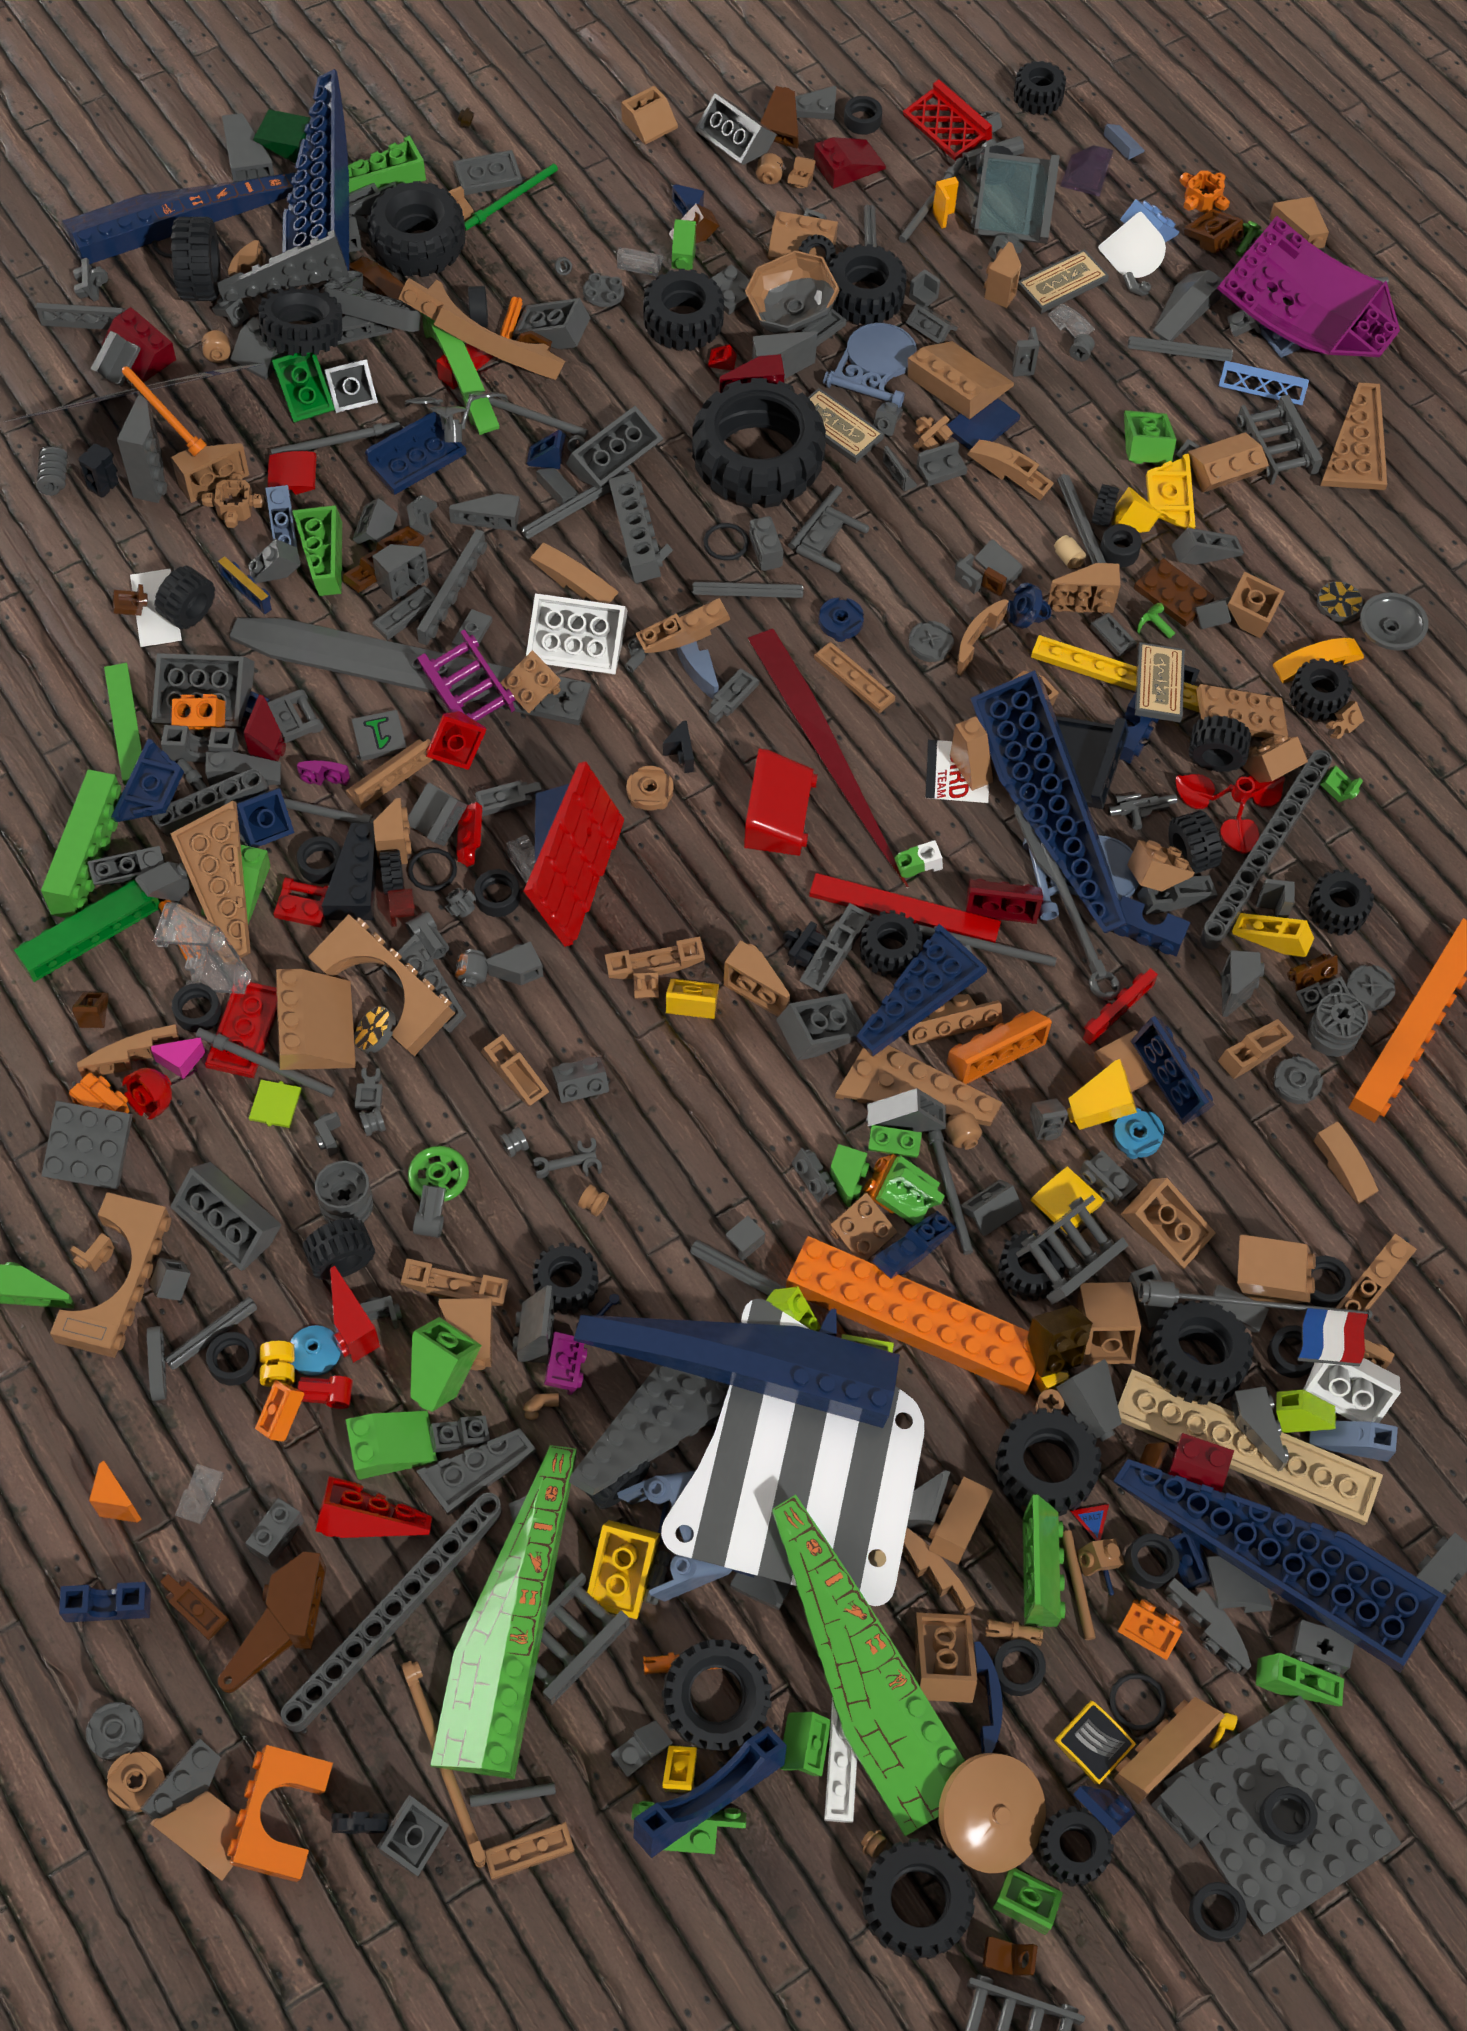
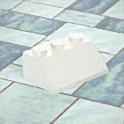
M1363 1358L1359 1367L1315 1362L1303 1389L1334 1405L1336 1413L1351 1421L1380 1423L1401 1393L1399 1376Z

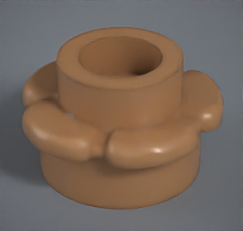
M877 1830L875 1833L869 1831L864 1836L861 1842L863 1854H869L872 1858H876L883 1851L887 1844V1839L882 1836L881 1830Z

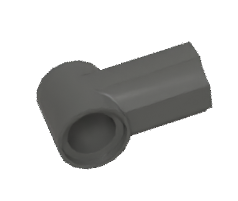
M428 911L405 922L411 937L415 934L418 935L432 959H440L449 950L448 944L438 932L436 923Z
M423 1185L420 1208L414 1220L413 1234L440 1238L444 1222L442 1211L446 1188Z

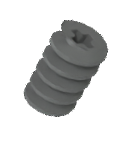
M45 446L39 450L36 486L45 495H56L65 488L68 455L64 449Z

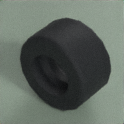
M1116 524L1109 527L1103 534L1100 546L1105 562L1119 564V568L1134 564L1140 553L1142 538L1139 532L1129 525ZM1115 544H1122L1126 546V548L1118 547Z

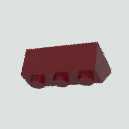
M132 307L113 319L101 344L103 346L110 331H113L126 341L139 346L141 350L131 370L143 383L176 361L173 343Z
M970 879L965 912L996 920L1037 924L1043 902L1042 888L1034 887L1030 884L1016 885L1009 882L998 883L984 879Z

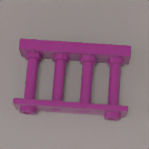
M465 629L461 631L464 642L434 660L432 658L429 660L425 653L417 657L420 667L450 712L460 711L464 713L461 709L464 707V703L492 686L495 687L500 697L472 714L467 713L465 715L478 721L504 704L507 705L511 712L515 711L513 705L515 698L509 689L504 690L477 649L479 644L473 634L469 636ZM468 650L472 652L476 658L475 661L447 678L445 676L440 677L438 671L441 666ZM480 668L483 669L488 677L459 696L457 694L453 696L450 692L452 685Z

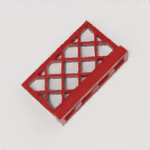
M939 79L933 83L932 90L903 110V115L955 162L963 156V153L969 152L982 141L986 142L992 139V125ZM933 97L938 101V105H926V102ZM915 110H923L922 116H913L911 113ZM926 110H937V116H925ZM940 110L949 111L951 116H939ZM936 122V128L926 127L924 123ZM939 122H950V128H938ZM953 122H962L964 128H952ZM938 133H949V139L938 138ZM952 134H963V139H951ZM966 134H976L978 137L966 139ZM951 145H962V149L955 153L951 149Z

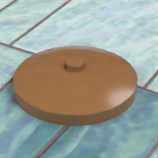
M984 1753L969 1758L951 1774L941 1794L939 1826L947 1848L951 1849L950 1852L954 1857L958 1856L965 1866L980 1872L1002 1873L1019 1866L1037 1847L1040 1834L1045 1826L1046 1805L1041 1785L1030 1768L1011 1756L999 1753Z

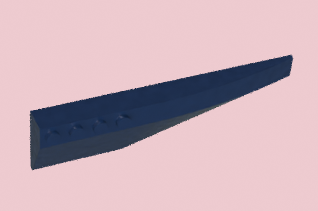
M333 69L317 79L313 95L315 103L309 110V115L311 116L310 123L306 124L304 130L307 134L306 139H302L295 166L297 173L292 177L291 181L293 190L287 197L289 206L288 209H284L282 253L297 246L303 248L310 245V240L316 237L321 240L328 236L327 232L334 230L349 271V170L347 140L338 74Z
M581 1315L573 1339L576 1342L880 1428L884 1427L890 1414L900 1357L899 1354L800 1326Z

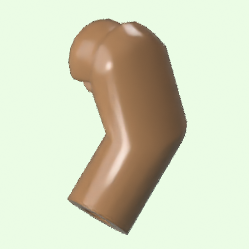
M559 1393L534 1395L524 1404L525 1418L535 1420L538 1418V1411L541 1408L559 1407Z

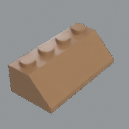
M1196 1697L1189 1703L1184 1699L1173 1710L1176 1716L1170 1722L1165 1718L1154 1729L1157 1735L1151 1741L1146 1737L1135 1748L1138 1754L1132 1760L1126 1757L1115 1768L1119 1773L1113 1780L1138 1805L1225 1717L1221 1711Z

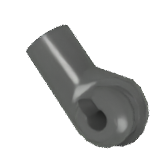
M1132 272L1124 274L1123 278L1130 292L1145 296L1151 290L1149 282L1143 281L1140 284L1136 282Z
M632 639L628 643L631 658L625 664V668L631 673L637 669L646 657L637 639Z

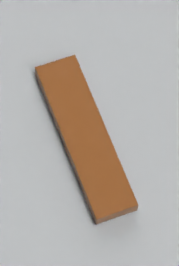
M829 642L814 654V659L877 713L880 714L895 701V695L833 643Z

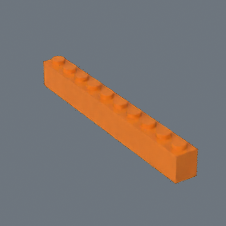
M1462 919L1349 1106V1109L1373 1123L1376 1122L1379 1115L1385 1117L1391 1107L1388 1100L1390 1097L1394 1099L1397 1097L1403 1087L1399 1084L1402 1078L1407 1080L1413 1070V1067L1410 1066L1412 1060L1418 1062L1425 1050L1421 1048L1423 1042L1427 1044L1430 1042L1436 1032L1432 1030L1433 1025H1440L1446 1015L1442 1010L1445 1006L1451 1007L1457 995L1453 994L1456 988L1461 990L1467 980V977L1464 976L1467 970L1466 919Z

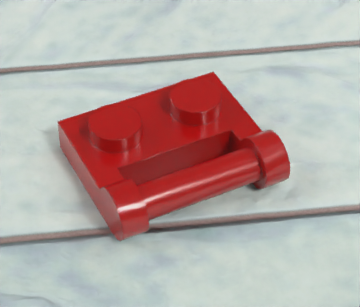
M285 877L282 891L273 913L274 917L321 928L324 921L322 903L329 886L310 885ZM292 891L321 896V900L317 901L290 894Z

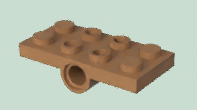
M1200 684L1196 689L1201 719L1217 715L1235 718L1239 722H1243L1250 729L1251 738L1255 736L1261 738L1274 737L1276 739L1283 735L1288 736L1282 698Z

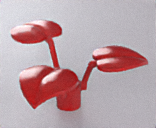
M1177 775L1175 785L1180 799L1187 806L1194 809H1205L1209 804V800L1215 801L1231 792L1234 801L1240 803L1237 820H1226L1221 826L1220 835L1227 846L1239 853L1247 854L1251 852L1258 841L1259 830L1254 821L1250 819L1241 820L1244 805L1249 798H1252L1258 806L1267 808L1275 806L1282 796L1285 776L1270 782L1261 783L1252 776L1240 777L1235 786L1230 784L1227 789L1214 796L1215 786L1212 780L1204 775Z

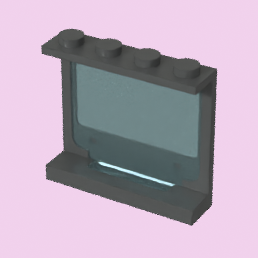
M986 146L985 153H980L979 166L983 168L982 174L977 175L976 187H980L979 195L975 194L973 207H977L976 215H972L970 228H974L973 235L996 238L997 235L1011 233L1016 235L1019 241L1047 244L1060 155H1051L1050 160L990 153V147Z

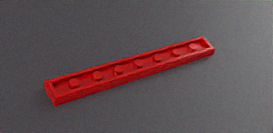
M818 873L815 874L809 897L846 907L851 903L866 912L880 915L882 911L889 914L890 910L896 911L895 914L899 915L900 912L906 914V918L911 916L914 919L913 924L918 923V925L931 928L940 924L948 932L994 943L996 942L1001 924L999 920Z

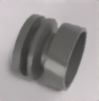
M1336 992L1328 994L1321 999L1308 1025L1307 1036L1311 1045L1318 1052L1327 1056L1339 1057L1347 1055L1354 1050L1368 1023V1012L1358 998L1348 993Z
M337 1161L325 1166L319 1172L315 1181V1193L324 1220L330 1223L344 1218H357V1220L360 1219L364 1223L371 1215L373 1209L372 1191L365 1170L354 1162Z

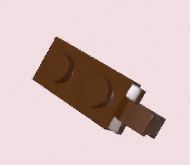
M169 1574L160 1581L162 1586L169 1592L165 1597L169 1604L208 1641L229 1621L189 1581L187 1582L183 1579L178 1583Z

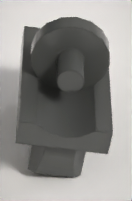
M88 258L81 259L82 267L74 269V277L79 283L74 285V292L80 299L89 296L93 301L99 300V287L108 281V273L100 266L96 268L90 266Z

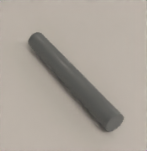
M555 1782L470 1795V1806L477 1807L556 1794Z

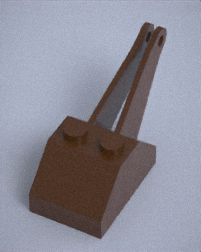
M303 1551L271 1575L269 1584H265L263 1590V1601H266L267 1609L219 1675L218 1685L225 1693L235 1692L292 1645L295 1648L312 1650L326 1574V1566L320 1553ZM228 1679H232L230 1684H226Z

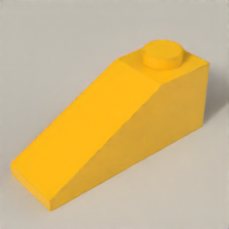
M1240 913L1232 930L1233 935L1281 954L1306 957L1314 940L1307 920Z

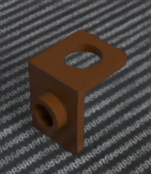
M991 1936L987 1937L983 1966L1013 1976L1034 1975L1038 1946L1035 1944H1014ZM1028 1951L1029 1961L1027 1966L1023 1968L1022 1958Z

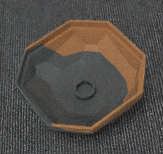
M793 251L757 267L745 293L761 325L766 330L773 333H788L802 329L828 316L839 293V287L823 257Z

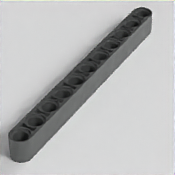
M1316 750L1312 753L1205 923L1200 937V942L1205 948L1216 949L1221 945L1312 799L1332 762V756L1327 751Z
M484 1493L479 1496L288 1700L281 1710V1718L289 1730L292 1732L304 1730L496 1524L502 1514L500 1500L497 1495ZM486 1504L496 1506V1509L491 1513L482 1511ZM467 1524H475L477 1526L476 1531L473 1533H466L463 1529ZM449 1544L458 1545V1550L455 1553L449 1554L444 1551ZM431 1564H437L440 1567L435 1574L426 1573V1568ZM413 1584L419 1585L420 1590L414 1595L406 1593L409 1586ZM398 1605L401 1607V1611L397 1615L387 1614L389 1607ZM372 1626H380L382 1628L380 1634L374 1637L368 1635V1630ZM360 1647L362 1648V1653L358 1657L351 1658L348 1656L351 1648ZM333 1668H341L343 1670L341 1676L337 1679H330L328 1677L329 1672ZM312 1690H322V1696L318 1700L312 1701L308 1699ZM293 1711H302V1717L299 1721L290 1722L288 1720L289 1715Z

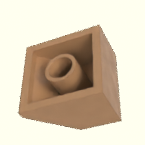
M1244 571L1227 606L1240 629L1261 639L1285 591Z

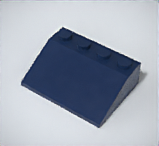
M1158 1017L1150 1018L1132 1038L1131 1042L1179 1120L1184 1125L1213 1107V1098L1211 1093L1204 1089L1199 1081L1200 1078L1197 1071L1189 1065L1184 1050L1177 1046L1171 1029L1165 1026Z

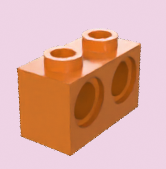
M203 694V698H195V695H181V699H172L171 725L188 726L189 730H211V727L225 728V701L218 699L217 695ZM190 707V714L186 717L185 711ZM212 707L211 715L207 716L208 708Z

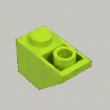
M798 1286L774 1289L766 1301H769L773 1306L809 1329L818 1332L821 1329L818 1320Z
M1305 1390L1277 1392L1276 1412L1283 1433L1336 1429V1408L1334 1405Z

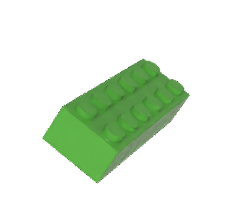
M87 770L41 889L51 915L66 918L77 914L88 905V895L94 890L95 885H93L87 861L103 858L105 851H108L110 848L111 834L113 831H116L118 822H115L111 817L122 795L121 785L118 784L115 774Z

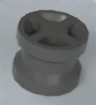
M1087 334L1077 335L1074 344H1072L1069 350L1071 357L1081 362L1088 360L1095 346L1094 339Z
M379 1107L373 1108L372 1112L369 1113L364 1111L359 1113L366 1137L371 1136L375 1131H386Z
M519 1127L514 1128L509 1134L504 1133L500 1135L501 1143L510 1158L515 1156L520 1150L526 1151L529 1149L528 1142Z

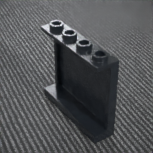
M1056 716L1088 807L1103 809L1129 733L1126 719L1117 717L1115 725Z

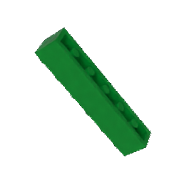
M135 879L130 880L122 888L108 893L103 899L94 904L87 905L77 914L66 917L61 923L44 930L32 940L23 942L18 948L14 949V952L33 982H36L160 909V902L158 898L148 897Z

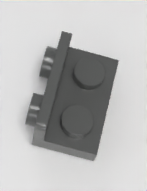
M957 441L946 443L930 450H924L918 454L916 468L927 487L967 474V466L958 453L959 444Z
M1103 1150L1090 1161L1086 1160L1082 1164L1080 1173L1084 1181L1089 1185H1093L1100 1191L1101 1197L1105 1201L1111 1202L1115 1207L1138 1187V1184Z

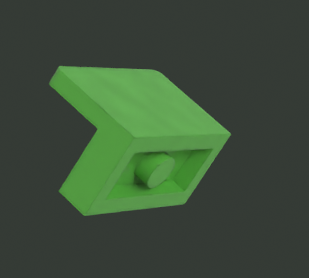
M814 1712L788 1713L783 1742L787 1745L785 1764L780 1769L799 1770L811 1776H822L831 1720Z

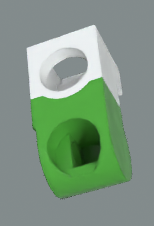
M935 840L909 848V850L903 851L895 857L899 872L904 878H909L931 869L934 872L943 869L942 856Z

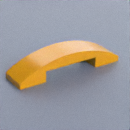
M1337 638L1299 649L1273 663V667L1281 682L1286 683L1294 680L1299 667H1302V664L1305 662L1309 663L1312 659L1319 661L1320 658H1324L1325 661L1333 660L1334 663L1341 661L1345 665L1363 659L1364 654L1355 639Z

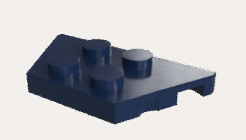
M147 739L111 816L115 822L166 813L184 774L182 768L151 739Z

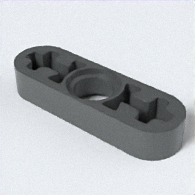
M162 1326L147 1327L152 1401L167 1399L163 1330Z

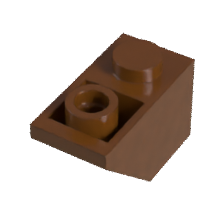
M696 203L681 219L696 221V243L706 241L720 226L712 211ZM674 228L669 232V235L671 236L672 240L674 235Z

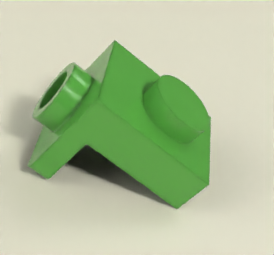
M1335 765L1329 769L1320 785L1340 803L1344 800L1355 798L1360 792L1359 787L1363 780L1359 777L1352 781Z

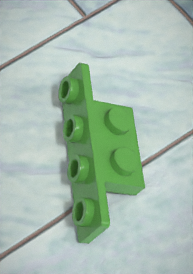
M641 1801L638 1804H633L631 1819L634 1820L635 1817L655 1803ZM726 1808L724 1811L719 1810L664 1850L715 1854L717 1826L746 1828L747 1813L741 1812L737 1808Z

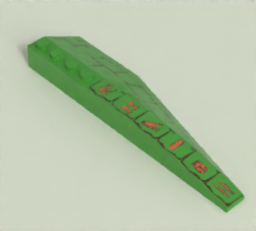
M550 1445L454 1650L430 1764L431 1767L515 1779L571 1487L569 1479L574 1471L577 1449Z
M795 1494L773 1508L772 1512L782 1543L787 1552L788 1562L793 1571L797 1584L796 1587L799 1597L802 1599L814 1644L825 1671L824 1675L832 1693L833 1703L840 1718L841 1728L844 1737L904 1836H907L939 1817V1803L944 1786L955 1769L965 1760L864 1596Z

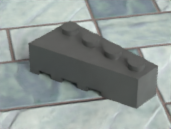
M1455 1532L1449 1538L1443 1536L1433 1547L1437 1552L1432 1558L1428 1554L1417 1566L1421 1571L1415 1576L1444 1595H1447L1453 1589L1455 1583L1467 1572V1542Z

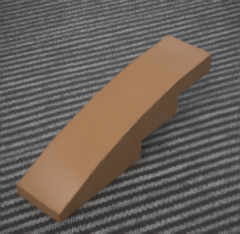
M544 542L530 557L534 564L561 587L565 588L567 585L583 600L587 596L592 602L610 604L619 593L581 563Z
M176 1024L151 1029L124 1038L94 1052L77 1062L82 1078L88 1073L99 1076L133 1070L132 1061L154 1058L151 1046L180 1041Z
M906 1528L902 1552L916 1577L918 1578L927 1573L940 1597L950 1592L962 1615L972 1612L975 1603L960 1579L939 1555L929 1551L930 1546L909 1528Z

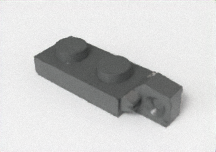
M740 668L713 696L712 708L708 711V719L716 724L723 715L729 716L730 713L732 714L759 685V679Z
M519 780L478 791L475 793L477 803L482 805V816L527 805L536 799V793L542 792L539 782L527 785V782L521 783Z

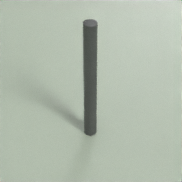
M836 485L790 541L788 546L791 550H795L823 512H825L826 508L831 506L841 494L842 488Z

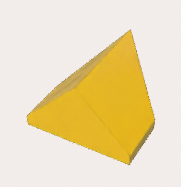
M1128 487L1116 504L1111 526L1125 524L1135 528L1139 533L1149 532L1161 513L1131 487Z

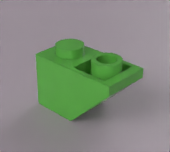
M838 1144L829 1176L836 1183L835 1187L844 1204L850 1207L853 1199H859L862 1185H859L861 1177L866 1178L870 1163H866L867 1153Z

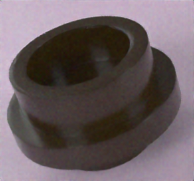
M468 107L466 110H461L458 121L461 122L460 127L462 128L464 126L469 128L474 117V112L470 111Z

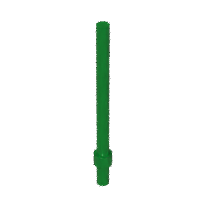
M553 163L490 206L473 213L472 217L465 221V231L476 224H482L486 221L487 217L557 172V165Z

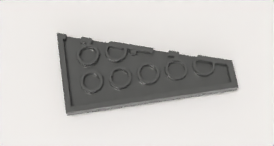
M335 231L327 232L328 236L321 240L317 237L310 240L311 244L303 248L297 246L272 257L266 265L260 266L257 264L252 267V271L246 274L237 273L217 282L223 301H235L245 297H255L259 294L277 292V289L280 288L287 289L292 286L296 288L301 285L348 276V268Z

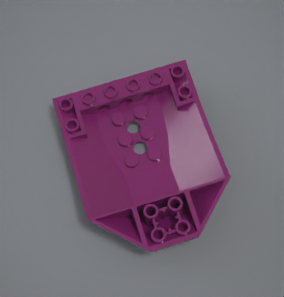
M1278 216L1273 219L1217 287L1226 297L1268 329L1305 349L1327 355L1380 357L1400 331L1387 281L1382 282L1364 275L1335 260L1308 242ZM1283 298H1288L1292 305H1286L1283 302Z

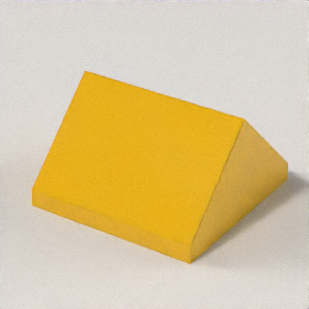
M671 978L666 992V1013L715 1019L719 984Z

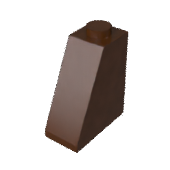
M776 86L760 123L777 134L773 142L798 149L795 91L787 87Z

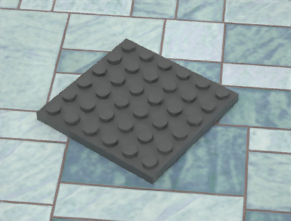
M1301 1696L1294 1698L1162 1783L1164 1788L1167 1789L1180 1776H1184L1222 1817V1820L1200 1843L1225 1882L1238 1890L1245 1900L1247 1916L1261 1937L1402 1844ZM1285 1786L1296 1787L1307 1793L1315 1803L1318 1812L1317 1825L1313 1833L1301 1843L1291 1846L1279 1844L1269 1838L1260 1822V1807L1265 1798L1277 1788ZM1282 1799L1275 1803L1272 1809V1818L1280 1830L1286 1833H1295L1302 1829L1305 1823V1813L1299 1803L1292 1799Z

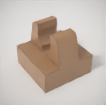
M658 973L633 974L634 999L659 998Z

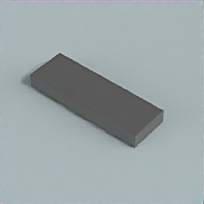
M425 585L373 621V627L388 641L427 613L436 595Z

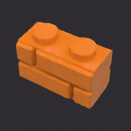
M88 1073L80 1083H77L69 1091L72 1102L75 1104L129 1113V1108L126 1104L128 1099L118 1090L114 1093L110 1089L111 1085L102 1076L97 1078L92 1073Z

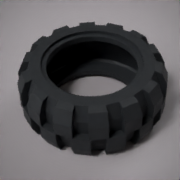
M752 378L751 383L745 384L738 380L727 384L723 389V393L718 391L713 393L697 413L692 427V458L695 461V468L706 485L711 484L712 491L724 500L730 497L736 500L737 505L752 508V504H764V508L779 506L782 500L786 498L791 502L806 491L807 486L810 487L815 482L822 470V462L825 457L826 429L823 419L813 402L803 392L797 395L793 386L781 381L778 384L767 383V378ZM759 427L781 433L794 446L784 454L774 458L753 459L732 451L724 441L737 431Z

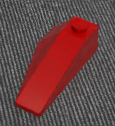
M329 1476L318 1515L316 1532H320L328 1537L336 1536L340 1538L429 1535L432 1516L405 1504H397L395 1506L385 1500L386 1496L380 1493L373 1496L363 1492L364 1486Z

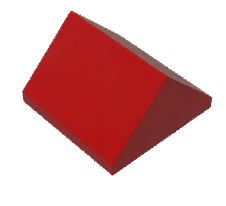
M460 711L445 713L439 722L425 755L428 758L469 770L487 729Z

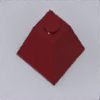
M259 694L244 730L250 756L278 762L280 756L283 757L285 754L286 743L283 742L282 733L264 695Z

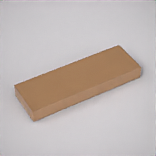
M566 1822L483 1850L492 1880L575 1852Z

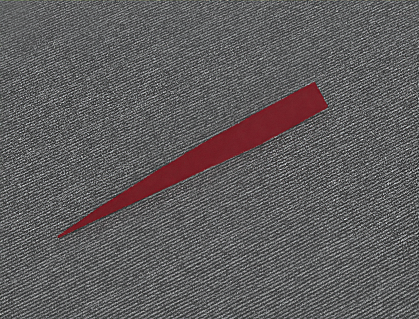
M772 628L748 637L749 642L814 749L882 853L908 888L909 886L899 872L895 859L811 689L775 630Z

